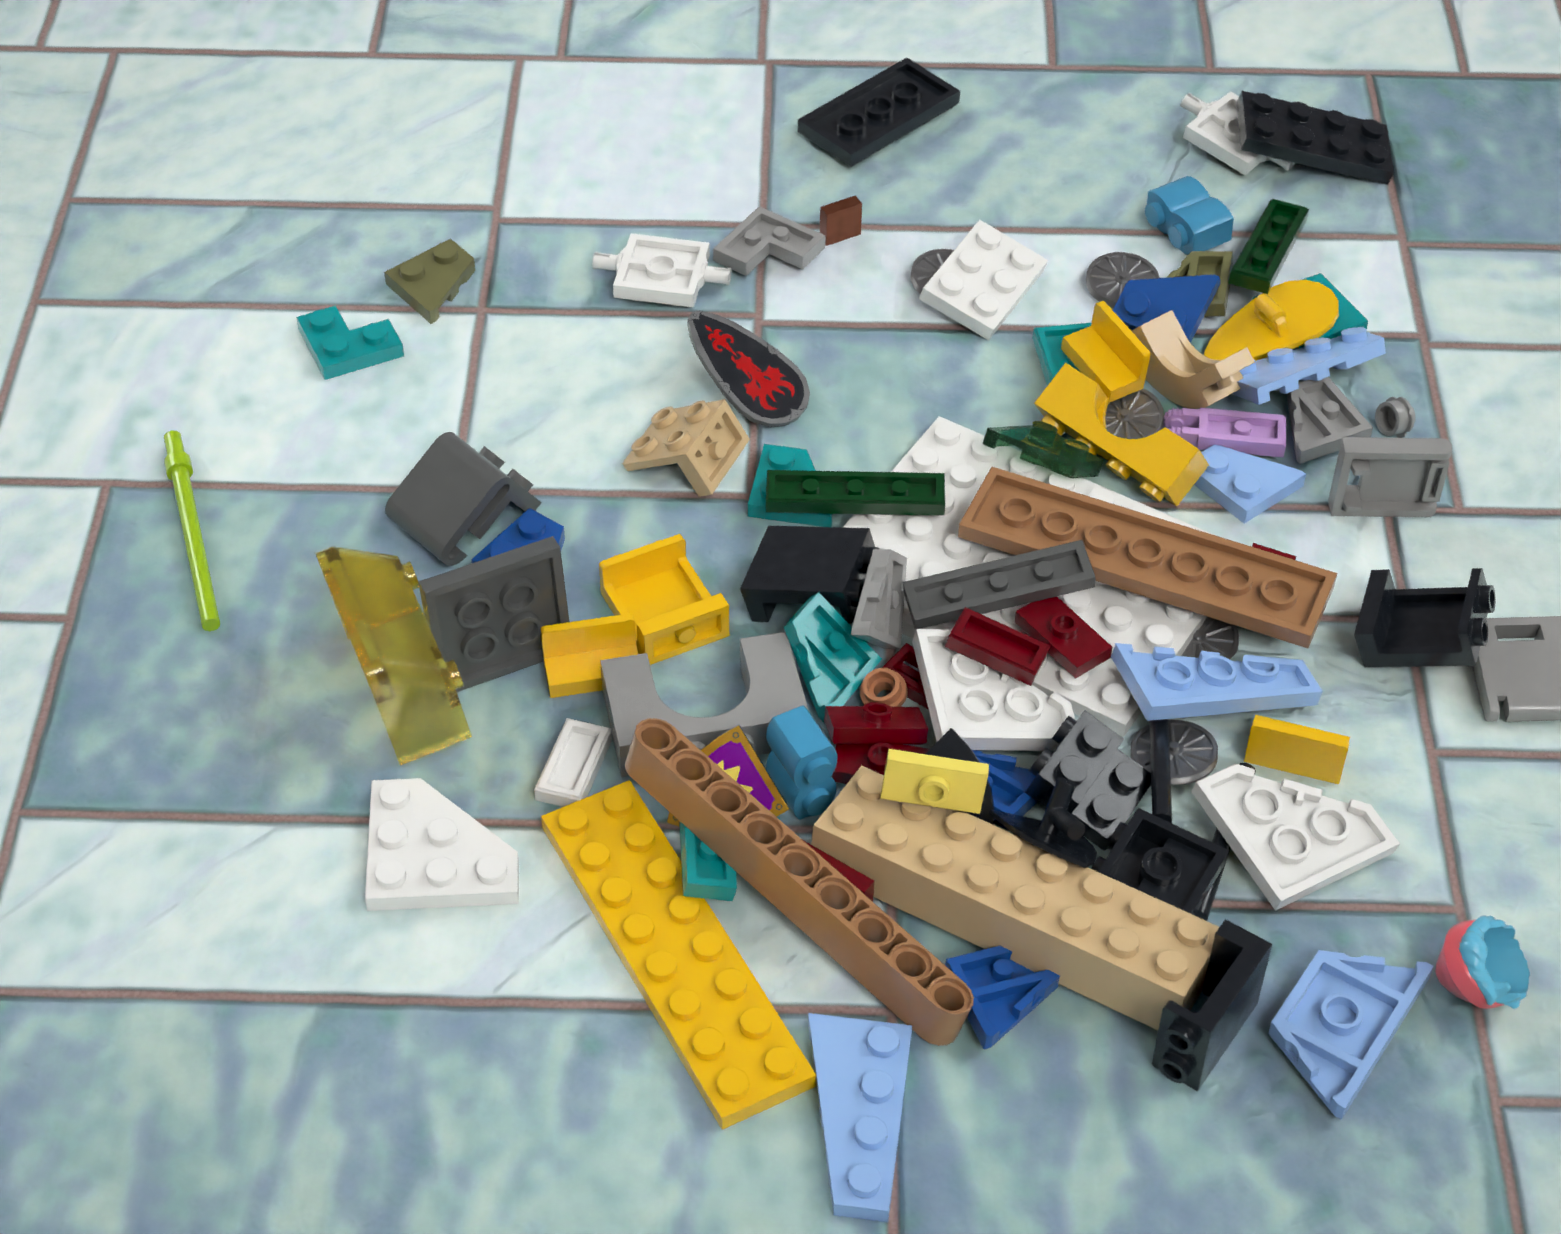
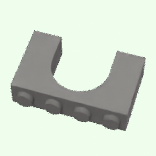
M786 632L740 639V670L747 695L734 709L713 717L686 716L666 706L657 694L647 653L600 660L602 691L610 728H612V737L621 777L630 776L626 772L625 761L636 725L642 720L657 718L668 722L700 750L721 734L740 725L757 755L769 754L772 750L766 739L767 728L772 717L802 705L808 710Z

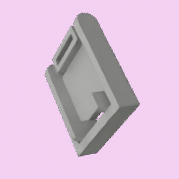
M1342 437L1328 498L1331 516H1434L1437 509L1436 502L1440 501L1450 464L1451 442L1442 438ZM1350 469L1354 475H1360L1358 485H1347Z
M1561 616L1487 618L1488 642L1486 646H1480L1476 666H1472L1485 720H1498L1500 714L1498 701H1504L1502 708L1506 722L1561 720ZM1535 638L1534 640L1498 641V639Z

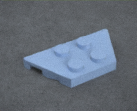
M1318 950L1271 1021L1268 1034L1335 1117L1342 1120L1428 982L1434 967L1433 965L1417 961L1415 969L1385 965V957L1367 955L1350 957L1340 952Z

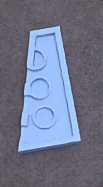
M1354 327L1343 330L1340 337L1333 339L1314 338L1307 340L1304 343L1305 347L1298 349L1280 348L1269 351L1267 353L1268 357L1254 360L1255 363L1240 370L1243 379L1237 381L1241 389L1232 394L1260 405L1270 401L1269 392L1280 390V393L1287 394L1299 389L1298 380L1319 381L1329 377L1330 367L1349 369L1386 354L1384 337L1369 333L1366 328Z
M1115 643L1111 655L1113 662L1147 721L1318 705L1323 692L1304 661L1298 659L1244 655L1242 662L1231 661L1221 656L1219 652L1201 651L1199 658L1175 656L1174 648L1154 646L1153 653L1133 652L1132 644Z
M808 1013V1029L812 1044L814 1072L817 1075L819 1111L825 1141V1156L833 1215L888 1222L912 1038V1025Z

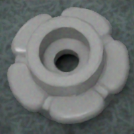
M1403 397L1388 398L1376 409L1375 422L1377 428L1386 436L1396 435L1398 438H1404L1407 432H1410L1414 426L1415 411L1413 407Z

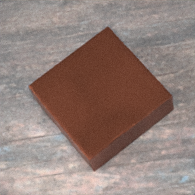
M856 195L820 207V233L825 235L826 246L861 235L862 202Z

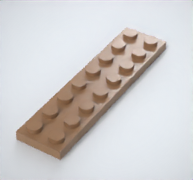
M996 467L990 468L959 523L958 530L959 538L1013 555L1083 540L1096 577L1095 581L1305 648L1310 646L1334 589L1338 574Z

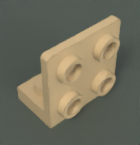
M725 399L707 403L705 401H698L690 406L679 408L665 407L654 414L651 419V425L643 436L632 444V451L622 464L627 471L677 463L699 497L712 495L750 438Z

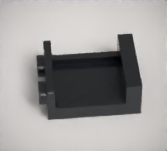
M768 526L740 587L752 622H769L777 603L804 604L809 597L819 592L831 605L838 606L842 617L849 624H853L873 549H879L875 547L870 528Z
M1472 568L1468 587L1395 589L1390 569L1371 570L1354 632L1364 667L1476 666L1480 646H1486L1488 642L1487 615L1494 612L1496 604L1493 585H1487L1483 568Z
M1226 919L1215 933L1202 993L1209 997L1197 1013L1171 1000L1162 1009L1152 1065L1160 1070L1166 1078L1176 1083H1183L1196 1091L1200 1089L1258 1004L1272 943Z

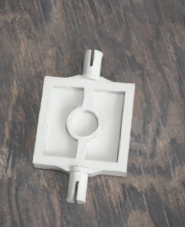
M1230 91L1220 100L1205 103L1192 95V93L1185 95L1181 102V107L1195 114L1197 118L1186 125L1183 135L1184 139L1244 175L1266 160L1275 162L1287 171L1295 164L1294 162L1241 150L1236 103L1239 98L1238 95Z
M631 233L626 247L618 255L596 251L593 255V269L616 271V278L613 284L614 298L694 308L699 289L706 282L729 286L731 281V268L708 266L710 256V243Z

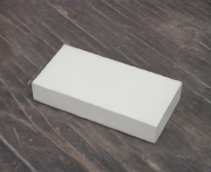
M567 718L534 789L535 800L564 807L588 797L612 742V728Z

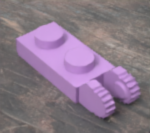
M1201 407L1200 409L1173 408L1165 412L1164 426L1199 450H1206L1212 445H1221L1250 455L1284 458L1286 449V417L1284 415Z

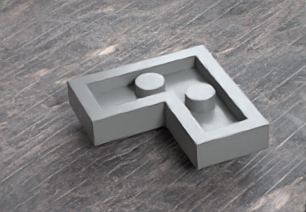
M759 206L713 248V261L745 276L769 254L804 269L825 249V235Z

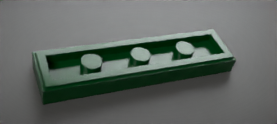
M1271 199L1231 269L1228 284L1268 294L1307 221L1309 209Z
M767 470L766 512L945 516L944 473Z

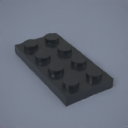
M906 57L799 118L798 132L852 167L959 104L960 90Z
M1241 91L1236 102L1241 150L1389 184L1394 174L1387 125L1373 119L1364 120L1344 115L1336 110L1327 111L1310 107L1302 102H1289L1272 98L1264 93L1255 94Z

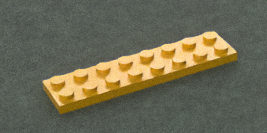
M630 780L541 816L542 829L722 1130L816 1087V1073L705 898L683 896L681 860Z

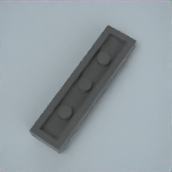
M1083 540L905 581L903 582V592L916 630L958 620L965 607L980 614H985L1094 588L1096 577Z

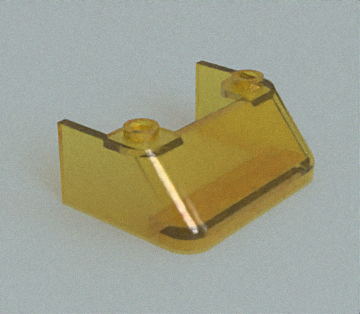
M331 546L316 552V558L343 628L354 648L400 766L471 738L472 735L456 689L464 687L461 675L454 659L445 662L413 591L419 588V583L411 562L401 564L399 557L395 555Z

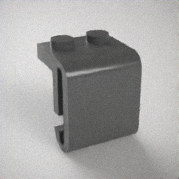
M446 432L433 442L388 499L385 506V514L445 565L453 566L467 557V554L456 546L467 530L481 539L510 501L523 511L529 508L536 511L542 502L528 492L533 484L512 468L508 475L501 471L500 468L505 462L484 446L480 452H477L453 432Z

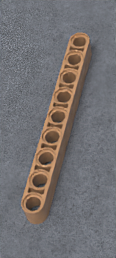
M648 718L636 725L625 761L626 772L633 780L906 1025H912V1030L922 1039L938 1046L948 1045L955 1041L974 1001L972 991L965 982L674 726L657 718Z

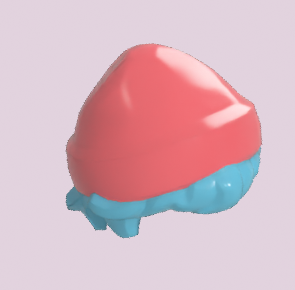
M1483 915L1477 920H1467L1452 926L1445 937L1435 967L1436 976L1441 985L1455 997L1478 1008L1493 1009L1503 1005H1507L1512 1009L1518 1008L1520 1000L1524 999L1527 995L1530 971L1527 960L1524 958V953L1520 949L1519 941L1514 939V927L1506 925L1505 921L1495 919L1491 915Z

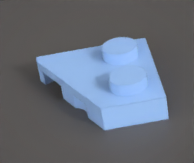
M1212 445L1201 452L1209 466L1194 484L1245 524L1302 488L1306 474L1301 470L1221 445Z

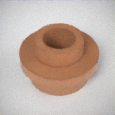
M877 668L869 672L860 687V697L864 705L870 702H879L890 707H901L908 693L904 678L899 673L888 668ZM883 690L892 691L886 696L877 697L879 692Z

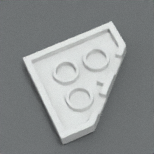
M916 629L912 643L936 742L950 728H953L971 750L1043 751L1046 747L1050 751H1055L1059 744L1052 737L1068 715L1075 719L1071 702L1056 692L1048 696L1033 685L1029 686L946 648L948 636L952 631L950 629Z
M1234 764L1197 781L1191 791L1275 911L1393 854L1400 844L1371 804L1351 799L1349 803L1322 796L1323 790L1285 778L1282 783L1259 777L1254 775L1255 769L1239 764Z
M421 778L372 780L365 890L367 911L519 904L518 852Z

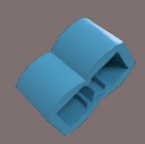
M1186 176L1148 191L1145 215L1149 224L1157 227L1162 233L1167 234L1171 244L1184 254L1189 255L1191 251H1206L1231 241L1234 222L1233 215L1220 200L1210 197L1204 186L1195 178Z
M802 705L772 717L766 732L768 745L772 749L767 759L766 770L799 820L808 816L822 814L833 802L836 796V783L831 776L837 765V752L807 708Z

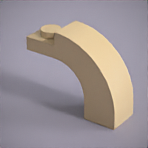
M1172 310L1132 330L1135 336L1150 351L1146 380L1165 398L1182 407L1191 409L1204 408L1240 390L1241 388L1237 381L1243 379L1240 370L1255 363L1247 347L1222 360H1213L1204 356L1190 343Z

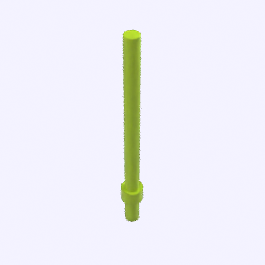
M172 430L164 435L167 456L164 459L166 475L173 482L201 625L205 631H214L220 627V619L190 480L193 474L191 458L184 451L180 432Z

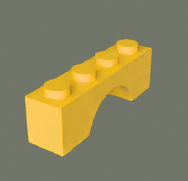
M1065 363L1034 402L1044 416L1040 422L1059 437L1064 432L1075 439L1073 444L1090 458H1094L1096 454H1099L1108 460L1106 466L1123 480H1127L1129 476H1132L1141 482L1139 488L1154 501L1160 503L1165 498L1175 506H1178L1209 466L1201 451L1166 427L1150 436L1139 439H1125L1111 434L1107 431L1105 423L1106 410L1109 403L1108 397L1098 383Z

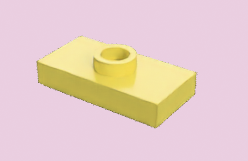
M889 749L880 799L980 814L988 780L989 764Z

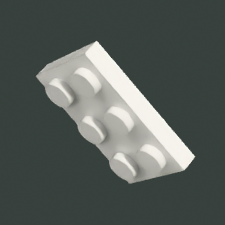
M979 220L923 287L919 299L989 341L1042 274L1048 260Z

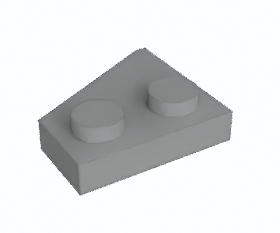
M1329 377L1319 381L1306 380L1298 383L1299 389L1288 393L1287 400L1295 456L1299 464L1339 451L1342 437H1371L1373 430L1371 424Z
M873 549L852 625V636L884 649H901L904 610L903 582L906 580L907 557L891 549Z

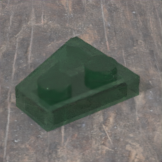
M1033 421L1032 425L989 427L986 430L982 443L992 449L1000 446H1016L1022 450L1019 459L1045 467L1071 479L1099 476L1104 461L1088 452L1090 448L1085 443L1074 439H1065L1056 434V427L1041 421Z

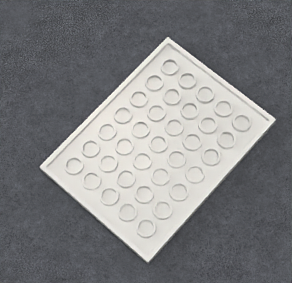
M940 416L891 472L944 473L945 516L854 514L843 526L844 528H870L875 547L891 549L907 557L905 581L1015 556L958 537L959 523L990 468L996 467L1209 533ZM1095 581L1094 588L1057 596L1113 647L1112 652L1115 643L1132 644L1133 652L1153 653L1155 646L1174 648L1175 656H1182L1193 639L1194 633L1208 617ZM904 596L902 634L913 638L916 630ZM1027 604L982 614L1028 635L1015 623L1016 611ZM957 620L922 629L952 630ZM1047 654L1032 684L1048 696L1056 692L1071 702L1075 715L1080 717L1084 710H1086L1122 737L1126 735L1142 712L1112 658L1075 679L1052 656Z

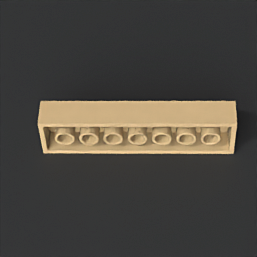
M864 766L859 768L813 825L811 845L874 880L875 898L983 949L1001 945L1012 951L1010 960L1033 972L1048 969L1060 975L1058 984L1156 1030L1159 1029L1162 1009L1169 1000L1191 1010L1203 991L1213 941L1219 926L1088 867L1083 868L1059 858L1013 833L964 811L880 799L884 775Z

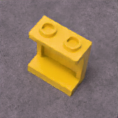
M681 534L615 555L599 563L601 595L614 616L633 614L638 654L647 653L650 665L730 636L729 604L722 593L710 595L686 557V541Z

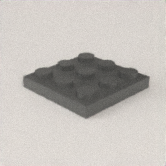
M553 536L418 581L436 686L443 697L543 662L541 627L569 622L561 549Z

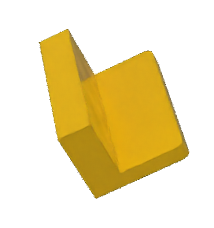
M1105 301L1095 303L1091 326L1064 336L1061 350L1081 373L1099 384L1110 403L1144 388L1150 351Z
M631 613L546 625L540 629L543 662L550 698L602 691L600 660L638 654L635 620Z
M1255 715L1251 725L1244 762L1339 784L1349 748L1350 737Z

